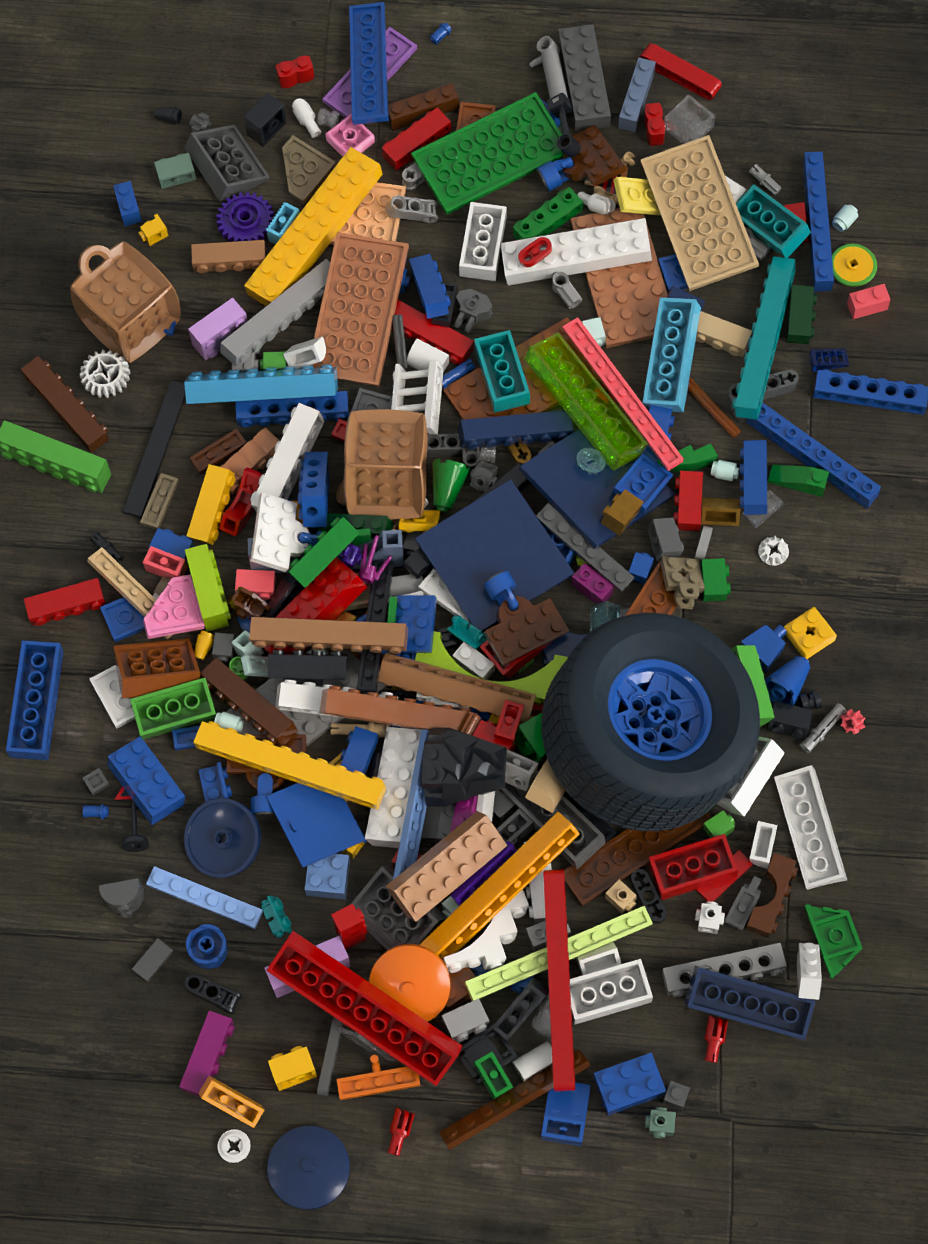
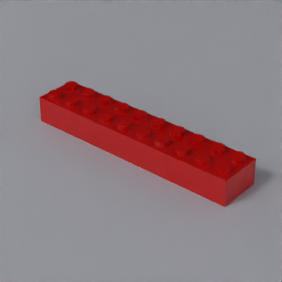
M294 931L266 970L435 1086H437L460 1053L461 1044Z

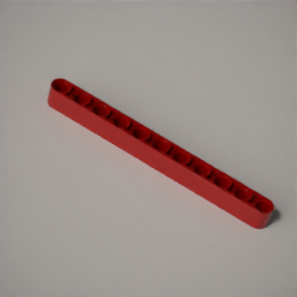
M564 869L544 870L554 1092L575 1091Z

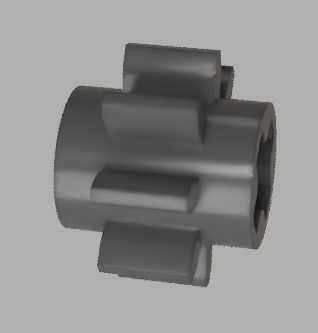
M201 112V114L198 113V115L194 114L189 125L193 129V133L211 128L212 122L208 119L209 115Z

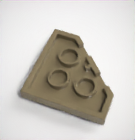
M292 135L282 147L289 195L305 204L335 168L336 162Z

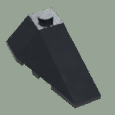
M289 571L279 583L268 604L270 608L268 611H264L262 617L275 618L305 588Z

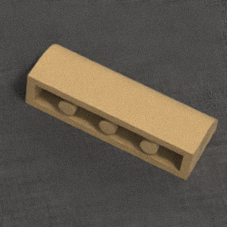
M548 759L533 781L525 798L553 813L566 790L556 778Z

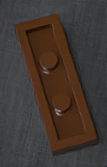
M236 428L190 457V461L201 475L207 471L209 464L217 465L238 452L247 442Z

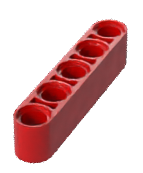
M649 43L639 56V58L655 61V72L707 100H712L722 87V83L718 78L653 43Z

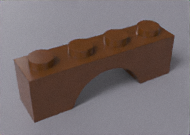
M453 83L388 104V122L392 131L409 126L414 118L425 112L433 111L437 107L443 114L459 109V97Z
M777 853L773 854L766 876L774 885L775 897L769 904L753 908L746 930L769 938L770 933H775L778 922H775L777 914L781 916L785 904H782L783 897L788 898L792 887L788 883L790 878L795 879L798 870L795 867V860Z

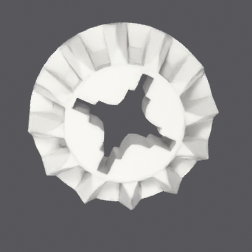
M776 536L767 537L760 543L758 549L759 556L768 565H780L786 561L789 555L788 544L784 542L783 538L779 539ZM778 546V553L774 552L770 555V547L774 548Z
M240 1130L226 1131L218 1141V1152L229 1163H239L250 1152V1140ZM228 1140L233 1143L239 1142L238 1148L240 1152L236 1150L230 1151L231 1146Z

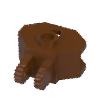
M238 587L235 594L230 596L227 604L231 606L230 608L236 611L235 615L241 619L247 618L251 620V617H260L263 611H268L270 608L257 594L243 587Z

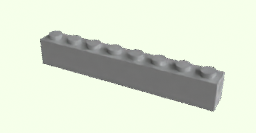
M325 259L223 340L220 353L237 366L240 363H244L252 353L258 352L267 341H272L276 334L284 331L293 320H298L303 312L307 309L310 310L318 300L323 299L330 262Z

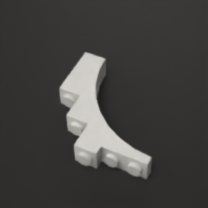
M523 889L493 917L487 929L473 944L458 953L443 958L448 971L455 973L462 968H475L480 964L483 965L485 971L489 969L494 970L504 965L506 955L502 944L511 943L515 940L518 932L513 917L520 918L524 916L529 906Z

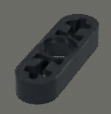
M637 869L631 874V884L642 906H645L652 923L660 924L666 918V909L648 873L643 869ZM638 874L640 877H645L643 878V884L647 886L641 891L639 890L642 888L640 881H635ZM646 891L652 892L654 899L652 901L644 900L643 893ZM655 904L656 910L662 912L660 918L652 916L654 914L652 905Z

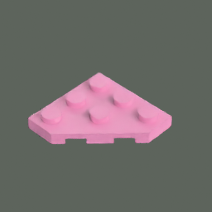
M191 575L172 578L154 603L150 612L147 613L143 623L148 639L204 629L205 625Z

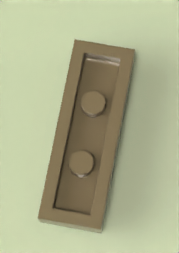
M163 473L160 474L140 521L141 525L155 530L160 528L179 483L178 478Z

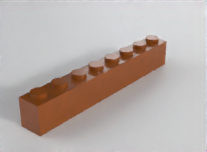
M329 686L328 689L322 690L319 712L320 714L430 731L431 728H452L461 731L471 713V709L461 707L459 710H455L451 705L442 704L441 707L434 706L433 702L423 701V704L416 703L415 699L404 698V701L397 700V696L386 695L383 698L378 697L379 694L374 692H367V695L360 694V690L348 689L347 692L341 691V687Z

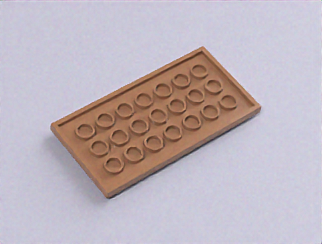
M616 208L613 212L605 215L593 213L571 218L570 222L574 231L643 219L645 216L639 213L621 212L620 208ZM648 226L652 261L585 272L598 318H601L605 332L606 348L653 338L660 297H668Z
M337 232L314 339L323 336L326 354L321 362L311 364L313 368L321 367L323 364H332V367H337V380L379 387L393 324L392 317L395 315L408 254V243Z

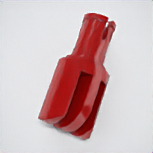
M708 1016L704 1038L708 1045L704 1061L718 1062L719 1047L725 1043L728 1019L722 1020L719 1017Z
M395 1108L389 1130L392 1138L387 1151L388 1154L392 1153V1155L400 1156L403 1141L406 1137H409L415 1113H409L406 1110L401 1112L400 1108Z

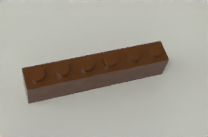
M37 356L21 368L24 378L90 453L94 452L109 440L107 428L102 423H97V418L91 410L87 411L84 408L85 404L79 397L76 399L73 396L74 392L70 386H65L60 375L50 370V364L46 360L42 361Z
M215 658L200 673L202 678H206L209 690L212 688L215 691V695L221 701L225 699L228 702L227 705L234 712L238 710L241 713L240 716L246 722L251 721L253 727L259 733L264 732L266 738L273 744L277 743L280 747L284 746L298 732L292 720L219 659Z

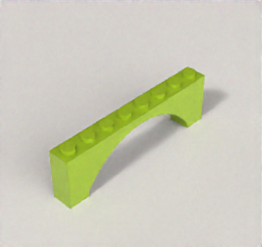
M434 631L432 653H416L415 661L476 677L464 670L452 659L442 643L440 632ZM554 655V659L544 668L519 680L490 682L536 694L534 704L541 705V703H545L544 699L551 681L568 657Z

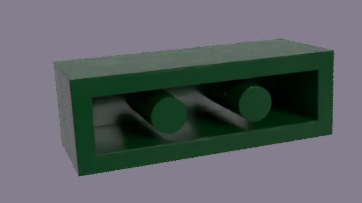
M792 285L786 343L809 345L810 338L814 337L815 327H811L812 321L815 322L816 310H813V305H816L817 301L814 287Z

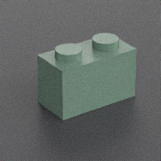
M189 153L178 154L171 158H162L154 162L162 189L196 180Z

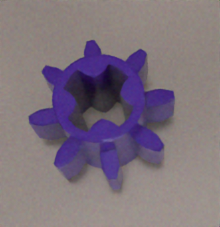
M349 544L339 554L340 561L351 568L355 564L360 565L362 560L361 549Z

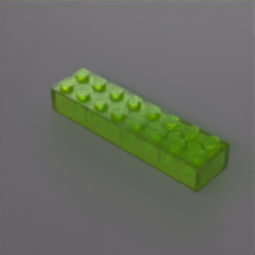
M559 332L529 347L524 360L613 471L641 456L648 443Z

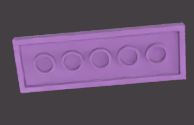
M391 27L386 30L387 81L417 50L415 43ZM351 69L323 98L324 104L344 118L352 114Z

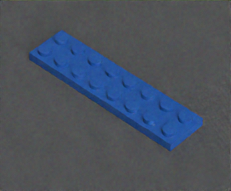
M384 2L349 6L352 123L356 125L389 121Z

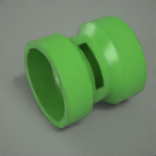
M241 657L233 658L229 663V669L242 680L247 679L249 676L244 675Z

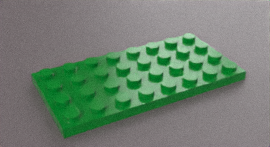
M535 92L412 152L411 157L447 215L536 171L537 167L549 161L554 162L563 158L565 154L556 145L557 139L562 134Z

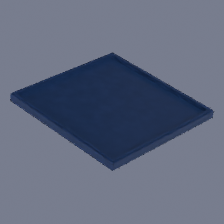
M598 417L521 465L519 471L596 549L617 535L601 524L604 517L602 512L607 505L611 507V502L616 496L612 492L614 487L639 456ZM666 485L644 513L639 511L626 528L673 498L675 493Z
M509 480L415 538L416 543L470 624L482 631L498 622L497 611L500 605L497 600H491L483 586L484 582L493 575L504 570L509 571L517 585L512 590L513 595L524 597L530 602L574 575L573 570L512 480Z

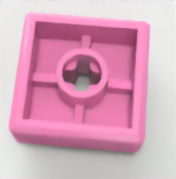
M352 114L325 134L326 141L342 157L350 147L362 153L375 143L374 135L363 124L353 125Z

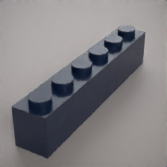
M569 410L465 419L460 421L457 428L461 448L476 449L482 446L491 448L496 445L511 446L514 443L530 444L536 441L545 443L557 439L561 441L572 434L574 430Z

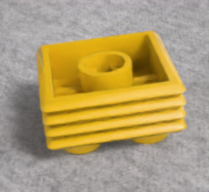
M812 607L784 626L787 631V638L801 656L806 659L834 642L837 636L815 607ZM807 631H812V632H813V636H812L811 634H808V635H807L806 632H807Z

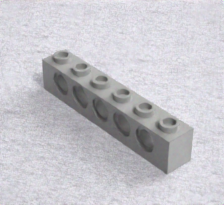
M781 943L663 968L662 976L667 996L680 997L685 995L684 992H688L690 983L683 984L680 981V977L688 976L691 980L695 965L718 972L721 967H726L730 971L729 975L743 979L751 978V980L761 979L766 974H771V976L780 975L787 965ZM766 959L769 965L762 967L758 960ZM746 963L749 966V970L742 971L739 968V964Z

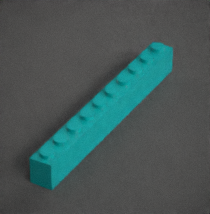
M773 257L772 264H768V278L764 279L763 285L765 291L760 295L761 306L760 308L757 307L756 310L757 322H753V337H750L748 341V348L750 349L749 352L745 353V368H741L740 378L742 380L741 383L738 382L737 398L733 399L732 409H735L736 417L756 420L759 418L796 271L795 259Z

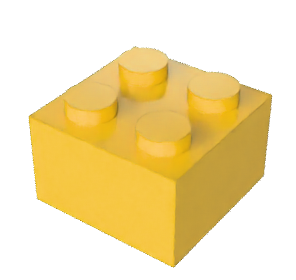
M297 1046L285 1055L283 1053L276 1054L271 1057L272 1060L268 1061L279 1091L318 1077L307 1046L304 1048Z

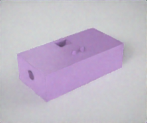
M340 936L316 945V947L347 968L351 967ZM266 971L277 998L295 991Z

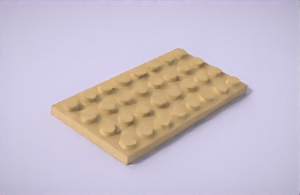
M709 135L641 159L643 170L689 291L759 267L755 252Z

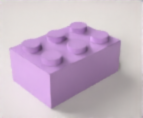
M231 298L188 329L193 347L205 361L215 357L221 349V342L248 321L246 312L234 298Z

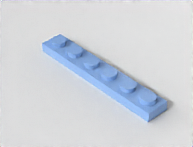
M155 866L146 883L150 888L252 929H256L263 914V910Z

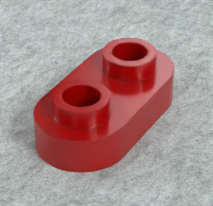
M540 237L523 248L518 254L520 264L523 267H532L552 252L551 241L546 237Z

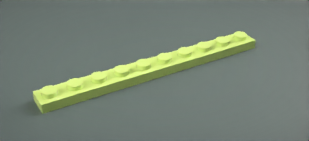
M645 906L569 937V960L651 926L653 923ZM547 947L466 981L464 984L471 1000L480 999L548 970Z

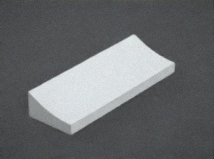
M807 766L775 776V782L806 889L847 881L819 781L813 766Z

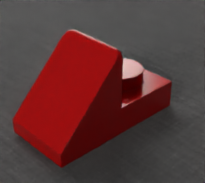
M505 700L494 733L495 738L513 743L524 705Z

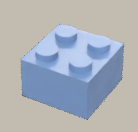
M334 854L308 865L305 883L306 896L346 899L350 867L349 855Z

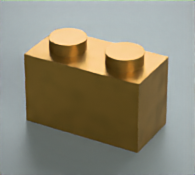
M626 489L621 495L617 493L611 502V507L607 505L602 512L604 517L601 524L619 536L638 514L644 503Z

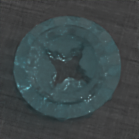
M593 448L581 449L575 459L577 460V466L581 467V471H587L588 475L590 473L596 475L598 472H602L606 464L604 456ZM594 459L593 463L587 464V461Z

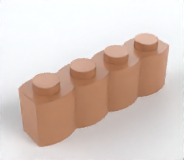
M267 428L262 429L239 452L221 466V468L229 469L235 473V483L231 487L229 495L238 492L245 468L248 467L255 471L261 470L267 465L268 460L274 456L276 452L275 446L279 440Z

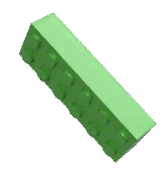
M5 420L0 427V453L5 459H14L23 466L28 467L30 465L35 467L41 473L48 472L57 479L69 480L71 484L84 486L90 492H103L111 476L106 459Z

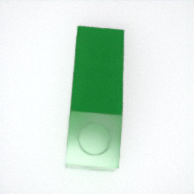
M772 465L767 483L822 497L829 471L806 466Z

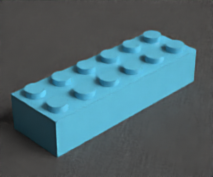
M660 297L642 402L647 410H649L651 405L670 408L672 412L684 413L701 310L696 299Z

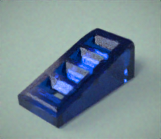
M846 348L810 350L809 357L813 372L849 367ZM842 354L843 361H839L838 355ZM826 356L828 357L829 362H825ZM831 356H835V361H836V362H833V361H832V357H831Z

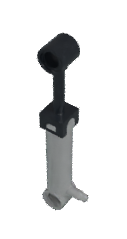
M544 36L537 43V50L541 53V56L534 59L529 65L533 68L543 63L550 97L547 100L549 110L560 119L562 135L557 139L556 145L567 157L572 158L578 155L581 145L569 132L566 114L573 111V106L567 96L559 57L560 47L549 36Z

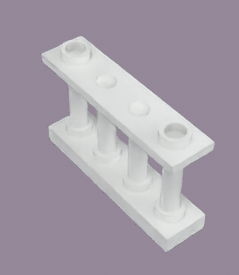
M430 360L427 370L406 372L400 364H396L395 371L393 372L394 386L391 410L425 411L427 432L429 434H438L444 367L437 360ZM428 377V384L424 387L405 388L406 379ZM427 394L426 401L422 404L403 405L404 396Z

